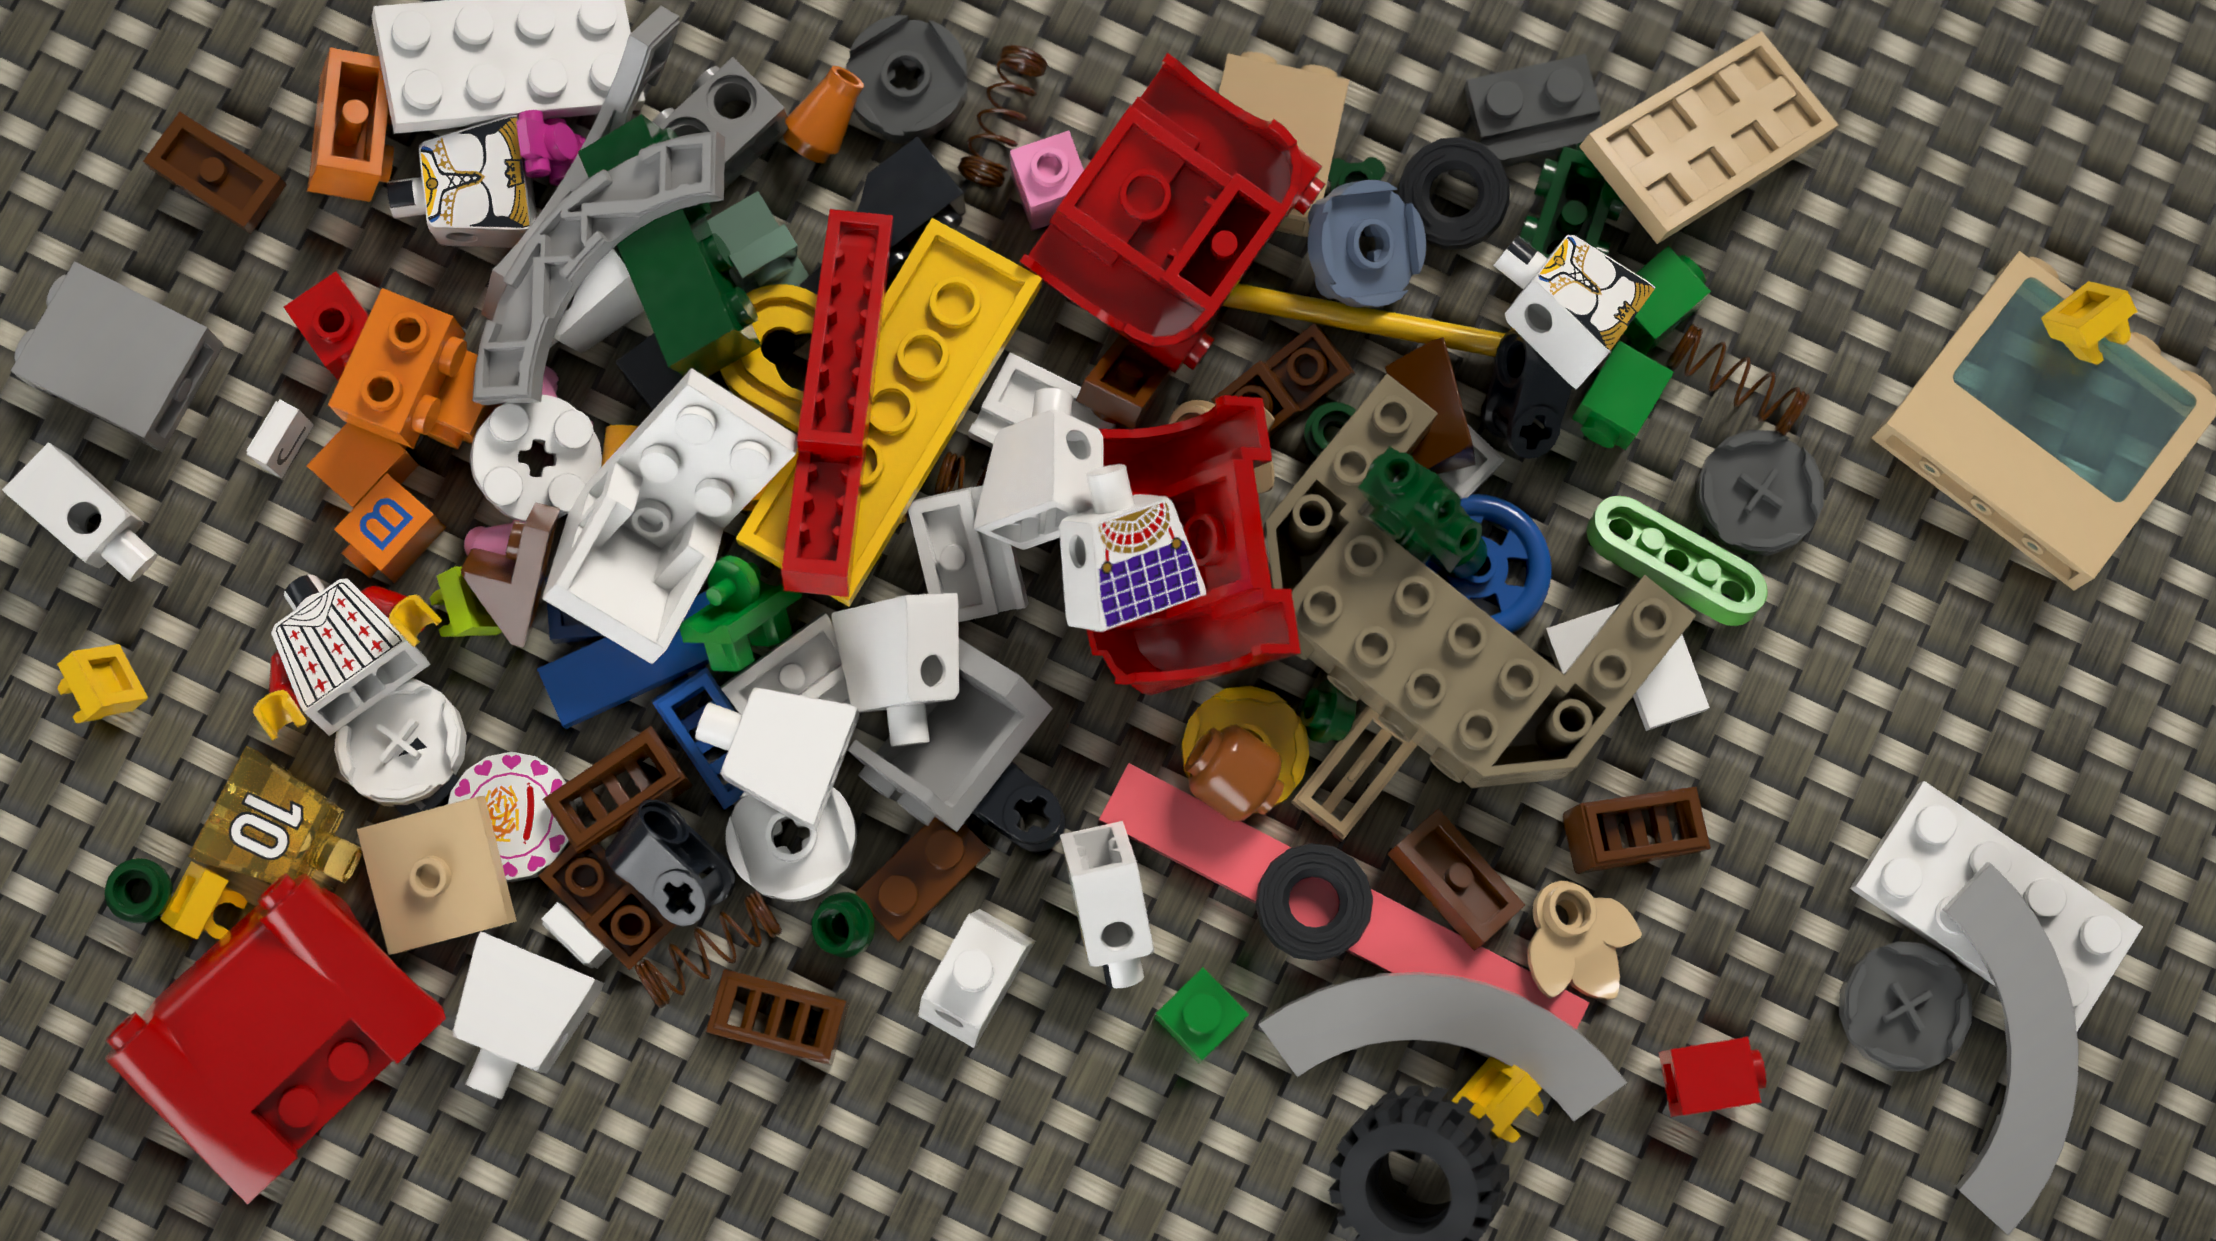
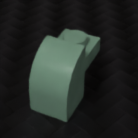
M758 191L707 220L712 233H716L728 247L731 253L729 257L734 264V267L729 269V273L736 285L745 293L774 284L798 286L809 277L797 256L798 245L786 225H778Z

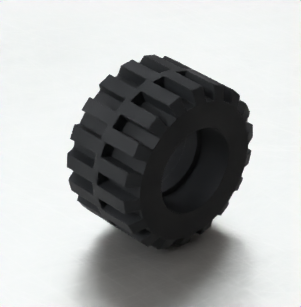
M1421 1085L1407 1086L1400 1096L1393 1090L1383 1095L1375 1105L1371 1104L1342 1137L1336 1147L1339 1153L1330 1164L1329 1176L1337 1179L1329 1188L1331 1203H1342L1343 1209L1336 1216L1342 1229L1344 1230L1350 1226L1354 1227L1358 1235L1353 1241H1479L1501 1208L1507 1192L1503 1191V1188L1510 1179V1165L1499 1163L1507 1152L1502 1138L1491 1140L1489 1133L1495 1124L1487 1114L1478 1120L1469 1112L1475 1103L1464 1096L1460 1098L1457 1104L1448 1100L1449 1090L1436 1086L1428 1096H1424ZM1413 1150L1434 1160L1444 1171L1449 1181L1451 1201L1441 1204H1428L1419 1202L1405 1194L1392 1177L1389 1167V1152Z

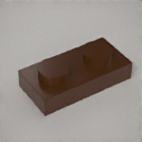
M182 112L177 114L143 160L149 169L250 235L287 186L279 175Z
M1119 335L1085 378L1076 401L1091 408L1092 412L1105 422L1116 425L1123 424L1134 429L1168 382L1172 371Z
M1439 809L1432 813L1388 853V856L1474 951L1525 906L1522 900Z
M934 817L928 826L924 825L855 894L867 903L873 917L900 943L991 854V850L964 823L956 832Z

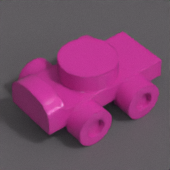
M526 110L519 113L516 126L520 155L526 160L524 162L526 176L541 178L549 175L550 184L559 185L574 162L586 138L573 133L566 124L565 119L551 118L544 121L543 113L539 110Z

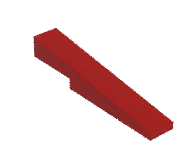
M829 210L797 435L798 456L781 569L784 591L849 597L893 232V215Z

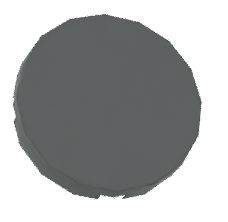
M1748 430L1728 437L1708 455L1696 479V506L1704 526L1722 545L1744 555L1769 556L1792 548L1812 529L1824 505V481L1815 459L1804 447L1800 449L1794 442L1788 440L1790 437L1782 436V434L1776 431Z
M1891 943L1868 951L1850 967L1840 988L1839 1017L1847 1039L1865 1059L1887 1070L1921 1071L1940 1064L1962 1046L1972 1022V997L1967 983H1963L1961 975L1955 969L1957 967L1945 954L1922 943Z

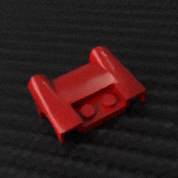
M1167 53L1162 60V68L1142 96L1137 97L1134 103L1126 110L1057 207V211L1050 219L1049 227L1029 255H1023L1020 259L1021 267L1041 277L1043 282L1092 314L1172 372L1177 373L1183 364L1194 370L1215 341L1214 338L1205 333L1211 324L1210 321L1215 317L1284 218L1288 217L1293 209L1304 215L1326 185L1317 178L1323 166L1298 147V141L1284 125L1275 119L1271 121L1260 119L1238 107L1205 84L1179 60Z
M1222 395L1215 398L1216 404L1211 410L1184 421L1149 428L1099 429L1103 435V467L1118 464L1126 465L1132 495L1168 497L1174 504L1206 590V595L1102 632L1086 629L1092 656H1103L1110 671L1116 676L1115 684L1132 685L1140 693L1154 695L1301 654L1292 590L1272 589L1259 495L1254 468L1272 461L1263 398Z
M285 873L274 881L258 898L257 902L259 905L253 908L165 989L142 1017L136 1012L132 1013L105 1040L112 1047L105 1060L247 1204L298 1158L297 1150L391 1062L394 1061L398 1064L446 1019L443 1007L387 956L357 921L350 906L341 897L324 887L322 889L307 874H302L293 880Z

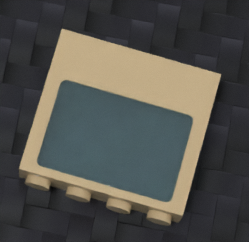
M2019 251L2001 268L1994 277L1996 281L1899 407L1884 420L1871 439L2075 591L2097 576L2216 417V396L2212 394V387L2205 379L2191 371H2181L2161 356L2160 348L2151 339L2140 333L2131 332L2130 340L2124 345L2108 341L2106 337L2098 341V348L2104 358V361L2098 365L2079 360L2062 341L2050 338L2041 320L2043 315L2074 293V291L2059 280L2058 273L2048 263L2036 257H2027Z

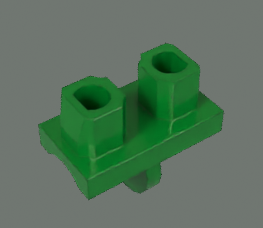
M731 555L722 557L714 563L707 576L709 589L706 592V596L710 604L681 623L679 629L682 640L685 643H704L713 671H740L754 661L748 636L752 646H771L781 643L793 634L786 607L800 599L802 592L784 591L783 583L779 586L764 583L759 579L761 575L759 567L752 562L747 563L741 558Z

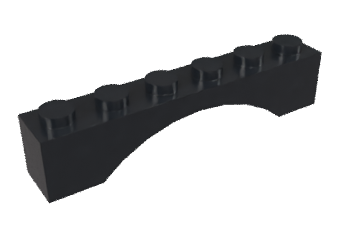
M917 136L867 174L861 201L856 212L893 215V232L887 280L898 274L931 218L956 230L962 223L963 219L960 216L966 212L962 190ZM821 266L798 287L818 294ZM775 330L763 339L761 352L767 360H770L781 351L784 355H789L806 344L812 337V334L795 335L786 330ZM654 333L616 361L625 380L651 412L684 377L668 367ZM720 370L707 377L725 390H730Z

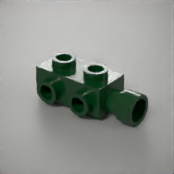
M1582 142L1578 143L1575 149L1564 146L1557 162L1545 159L1534 190L1535 195L1544 197L1538 218L1527 215L1519 237L1546 258L1550 256L1547 254V251L1551 248H1556L1567 235H1575L1600 252L1608 255L1611 243L1600 239L1606 218L1617 222L1624 206L1621 198L1579 147ZM1570 192L1581 193L1586 198L1587 205L1585 206L1582 202L1576 200L1568 202L1566 194Z
M1389 446L1383 454L1379 455L1371 463L1366 477L1357 487L1374 507L1369 517L1380 528L1395 537V542L1424 565L1430 560L1438 565L1444 573L1454 578H1465L1476 573L1483 566L1487 557V546L1481 537V524L1469 517L1460 505L1459 495L1449 490L1437 474L1417 463L1409 454L1399 452Z

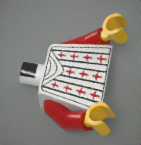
M307 574L295 579L287 586L284 593L285 599L293 609V612L276 623L271 633L278 650L271 657L269 694L255 705L253 714L272 741L279 738L277 736L278 732L286 724L294 722L297 727L306 724L307 720L301 713L300 708L326 734L332 735L431 665L416 647L420 642L417 636L427 625L435 623L437 626L442 622V619L416 594L406 596L376 585L360 591L347 578L339 579L326 589L315 575Z

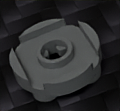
M894 15L883 18L863 30L855 39L849 51L850 58L846 64V70L857 76L864 84V88L857 98L853 111L865 126L872 131L882 134L886 140L892 143H905L917 136L919 139L936 134L955 119L968 98V71L963 49L948 29L929 19L928 24L921 20H909V15ZM901 65L909 72L919 68L923 74L917 79L918 87L909 91L905 88L896 89L891 84L896 81L894 69Z

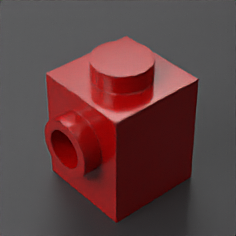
M335 271L286 304L283 308L324 366L339 381L369 314L349 286Z
M1749 1037L1658 1052L1671 1117L1761 1103L1759 1089L1766 1088L1767 1082L1765 1065L1758 1049L1751 1050Z

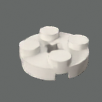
M542 395L541 402L504 403L494 409L477 429L471 446L470 464L473 478L486 499L505 516L526 522L535 502L560 508L558 518L568 514L586 483L601 468L602 454L599 439L593 430V425L588 416L576 410L562 399ZM533 441L543 442L545 452L554 456L553 466L544 467L541 477L530 476L529 465L519 463L518 459L519 452L530 450Z
M834 787L817 830L809 829L810 837L802 841L803 850L795 854H791L786 846L776 848L774 844V837L783 833L781 822L791 818L746 792L740 796L741 800L734 807L732 817L730 816L726 827V847L731 863L739 876L763 896L786 902L812 899L834 887L839 879L849 871L857 844L856 823L845 798ZM794 821L797 827H805L800 823Z

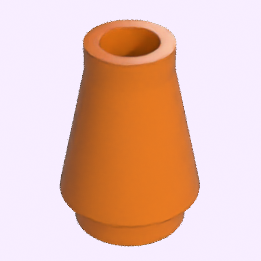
M832 66L826 77L785 119L788 128L783 134V139L787 145L798 154L817 163H825L830 154L839 153L857 98L864 88L863 82L850 71L839 66Z

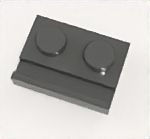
M1586 54L1467 79L1464 85V92L1477 142L1484 144L1500 159L1503 167L1560 155L1564 146L1575 149L1576 145L1583 142L1589 133L1603 126L1600 117L1601 109Z

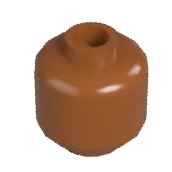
M1230 725L1220 731L1214 727L1209 729L1194 746L1185 763L1184 769L1190 773L1189 789L1194 796L1234 822L1248 818L1255 811L1265 815L1273 808L1284 790V783L1278 779L1282 764L1281 756L1272 747L1239 725Z

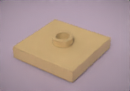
M485 796L470 798L357 829L388 955L517 921Z

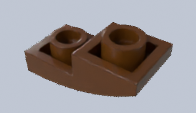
M1313 323L1266 362L1258 361L1211 400L1216 404L1215 398L1222 395L1263 398L1264 407L1275 418L1271 429L1268 431V436L1270 437L1323 400L1356 373L1318 324Z
M600 843L595 844L580 854L570 844L549 866L538 874L629 971L677 925L665 919L658 909L632 884L613 871L606 859V850Z

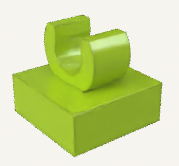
M453 567L437 575L440 589L436 590L429 599L431 605H445L450 624L444 625L439 629L440 636H490L502 633L461 574L462 567Z

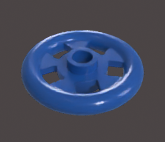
M1471 494L1468 498L1460 499V505L1469 517L1480 524L1482 520L1494 522L1505 528L1508 533L1501 546L1493 540L1481 536L1487 546L1485 561L1488 565V573L1486 575L1454 578L1445 573V577L1452 587L1469 600H1479L1495 595L1499 613L1490 617L1514 634L1535 617L1547 597L1552 573L1549 549L1538 526L1520 508L1498 497ZM1507 559L1526 561L1524 586L1507 585L1505 583L1508 575ZM1430 560L1425 564L1436 574L1441 571L1443 572L1438 565Z

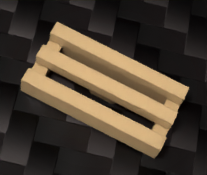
M1368 705L1353 722L1347 736L1335 745L1291 802L1299 810H1304L1312 817L1311 819L1317 824L1323 825L1332 832L1331 835L1340 842L1345 839L1417 746L1412 740L1407 742L1392 733L1379 720V714ZM1373 720L1382 729L1324 803L1319 805L1312 799V796ZM1394 736L1402 745L1345 818L1340 821L1332 815V812L1389 739Z

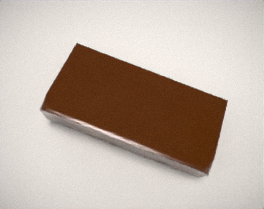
M1444 337L1432 340L1385 366L1386 374L1390 375L1438 413L1429 433L1410 456L1417 463L1435 474L1476 465L1473 443Z

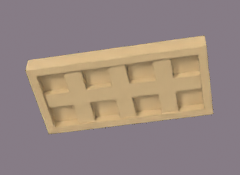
M1760 31L1589 133L1579 147L1658 244L1826 139L1837 128L1838 123L1766 35Z

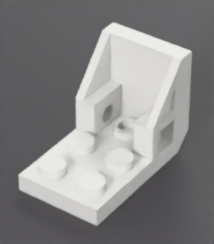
M691 368L586 483L567 516L542 599L653 664L667 650L716 561L723 529L795 456L798 448L797 435Z

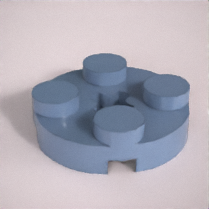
M1380 180L1346 183L1335 188L1326 198L1317 200L1311 206L1308 213L1310 225L1308 253L1315 274L1316 287L1324 297L1337 299L1347 306L1356 308L1385 306L1400 300L1409 291L1402 290L1409 284L1411 276L1420 274L1426 255V236L1423 222L1412 203L1404 204L1399 195L1391 191L1398 190L1391 184ZM1363 229L1365 236L1374 237L1376 243L1375 250L1367 252V259L1362 255L1359 248V237Z

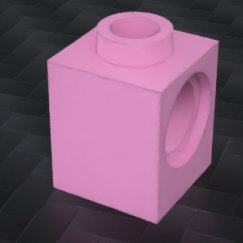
M1069 130L1010 150L1011 175L1032 230L1050 225V219L1057 211V207L1084 171Z

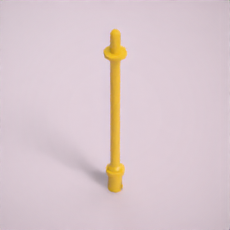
M1239 283L1222 305L1423 344L1444 337L1446 347L1449 349L1496 357L1497 347L1505 333L1378 309L1356 308L1340 302Z

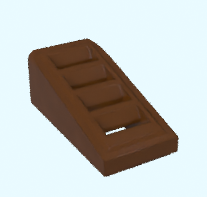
M650 726L543 798V801L576 852L580 854L620 831L643 801L652 799L668 803L693 785L660 735ZM649 757L662 775V778L653 784L639 764ZM626 770L641 791L631 799L616 777ZM603 783L619 806L610 813L607 812L593 790ZM579 797L583 799L597 821L588 828L585 827L570 802Z
M1696 786L1580 803L1563 813L1564 828L1576 874L1608 870L1711 849ZM1674 805L1682 840L1673 841L1666 811L1668 806ZM1647 810L1655 839V844L1650 845L1642 811ZM1620 815L1623 816L1629 848L1624 849L1616 821V816Z
M724 969L706 1032L832 1066L850 1003L835 997ZM738 987L750 990L740 1027L728 1024ZM767 994L775 998L765 1033L753 1031L762 996ZM789 1000L799 1003L790 1038L786 1040L777 1036L787 1001ZM812 1007L823 1009L814 1046L802 1044Z

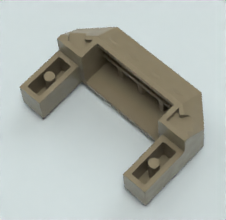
M1386 374L1265 521L1263 533L1272 589L1292 590L1301 654L1296 656L1303 660L1308 658L1328 673L1327 678L1337 689L1355 701L1361 699L1379 714L1378 718L1385 727L1399 738L1407 742L1410 740L1415 742L1431 755V762L1441 772L1458 783L1464 781L1471 788L1563 779L1579 765L1697 615L1644 575L1628 592L1565 673H1561L1362 516L1370 503L1357 487L1366 477L1371 463L1379 455L1383 454L1389 446L1399 452L1411 455L1429 433L1438 414L1394 378Z

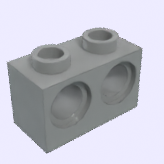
M734 57L721 68L713 66L706 70L694 83L691 96L675 110L671 107L667 108L652 120L654 124L663 130L668 127L671 128L678 137L717 131L725 136L724 190L780 139L788 128L785 123L787 118L785 108ZM741 100L750 104L749 110L739 118L728 119L720 115L722 108L731 101Z

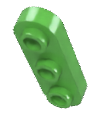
M1612 496L1603 500L1588 521L1586 529L1588 541L1600 556L1639 578L1646 575L1671 596L1717 622L1730 626L1746 624L1754 618L1767 599L1768 589L1766 581L1759 570L1753 565L1633 498ZM1613 532L1618 533L1623 539L1616 536ZM1665 562H1669L1675 565L1678 568V570L1666 564ZM1721 593L1729 595L1734 601L1723 596Z

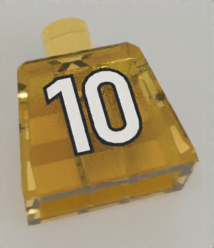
M246 745L188 857L217 869L271 884L285 873L293 880L302 874H307L312 879L316 870L345 883L358 866L362 855V848L334 835L344 816L345 811L272 758Z

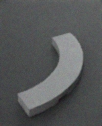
M660 6L629 35L608 95L580 150L637 117L633 114V110L645 84L648 83L653 87L656 86L662 75L680 21H678L680 16ZM577 154L558 188L533 224L511 251L492 270L481 315L491 321L507 285L503 280L524 244L543 220L571 192L589 179L579 154Z
M717 131L690 134L639 150V155L626 160L609 171L603 169L571 192L543 220L524 244L503 280L507 285L497 304L493 319L486 322L475 366L473 402L481 405L541 402L544 371L556 328L568 303L595 265L613 247L651 221L682 208L700 203L724 200L725 136Z
M1986 862L1942 910L1956 923L1974 946L1988 970L1990 978L1994 981L2000 996L2005 1016L2004 1025L2007 1043L2006 1074L2008 1078L2000 1115L1997 1114L1996 1121L1983 1149L1971 1168L1955 1187L2009 1236L2031 1209L2045 1187L2063 1149L2073 1116L2076 1097L2079 1047L2075 1012L2067 980L2052 943L2038 918L2016 888L1991 863Z
M1402 972L1382 973L1372 977L1349 980L1317 989L1291 1001L1258 1023L1297 1077L1327 1059L1362 1046L1389 1041L1424 1040L1470 1048L1492 1056L1511 1067L1516 1065L1527 1072L1540 1087L1554 1098L1573 1121L1627 1084L1625 1078L1595 1045L1577 1029L1550 1011L1514 992L1486 982L1455 975Z

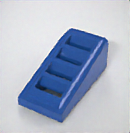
M704 665L655 697L652 703L725 810L740 800V796L744 793V791L729 782L723 785L717 776L721 773L728 751L708 763L703 753L714 746L700 740L694 742L688 733L698 726L708 702L681 720L674 712L676 708L705 689L712 698L708 702L736 712Z

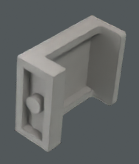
M74 261L67 275L60 276L50 288L46 300L47 309L36 328L26 332L19 341L14 356L15 364L11 372L29 386L39 391L45 390L129 432L140 442L163 452L224 343L207 327Z
M960 638L959 693L954 700L925 705L929 743L891 747L889 736L876 753L857 740L848 749L854 757L865 765L858 776L888 799L897 790L902 794L897 803L919 821L928 826L933 818L936 817L956 832L1053 709L1021 676Z

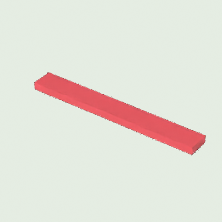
M1128 763L1099 818V822L1103 825L1123 821L1128 838L1255 904L1258 883L1269 864L1291 848L1241 821L1234 822L1227 819L1201 800ZM1309 877L1302 879L1294 885L1290 892L1289 906L1291 913L1298 922L1305 926L1315 928L1325 926L1334 920L1338 913L1340 901L1337 891L1331 883L1322 878ZM1371 889L1373 896L1371 920L1360 940L1346 950L1347 952L1387 973L1426 972L1455 975L1486 982L1519 994L1532 1003L1550 1011L1575 1029L1578 1028L1589 1005L1588 1001L1566 990H1563L1553 998L1546 997L1538 989L1530 971L1482 946L1474 951L1459 934Z

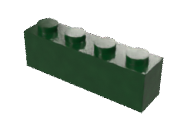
M640 114L578 151V154L590 179L603 169L609 171L626 160L639 155V150L677 138L678 136L671 128L668 127L663 130ZM709 202L682 208L659 217L634 231L617 244L668 367L683 376L692 368L706 378L761 347L752 326L753 323L758 321L756 310L746 293L741 288H736L729 273V269L734 267L729 257L731 253L724 241L716 233H712L706 220V216L711 214Z

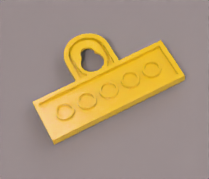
M931 218L885 294L849 597L829 595L848 607L852 604L1042 287V278L934 218ZM787 284L763 286L746 293L758 316V321L753 323L752 326L761 345L763 339L775 330H786L795 335L812 334L817 294L807 289ZM761 347L720 370L726 385L736 397L764 415L798 433L804 391L791 388L781 379L776 365L763 356ZM798 448L795 456L772 478L736 537L738 545L781 569Z

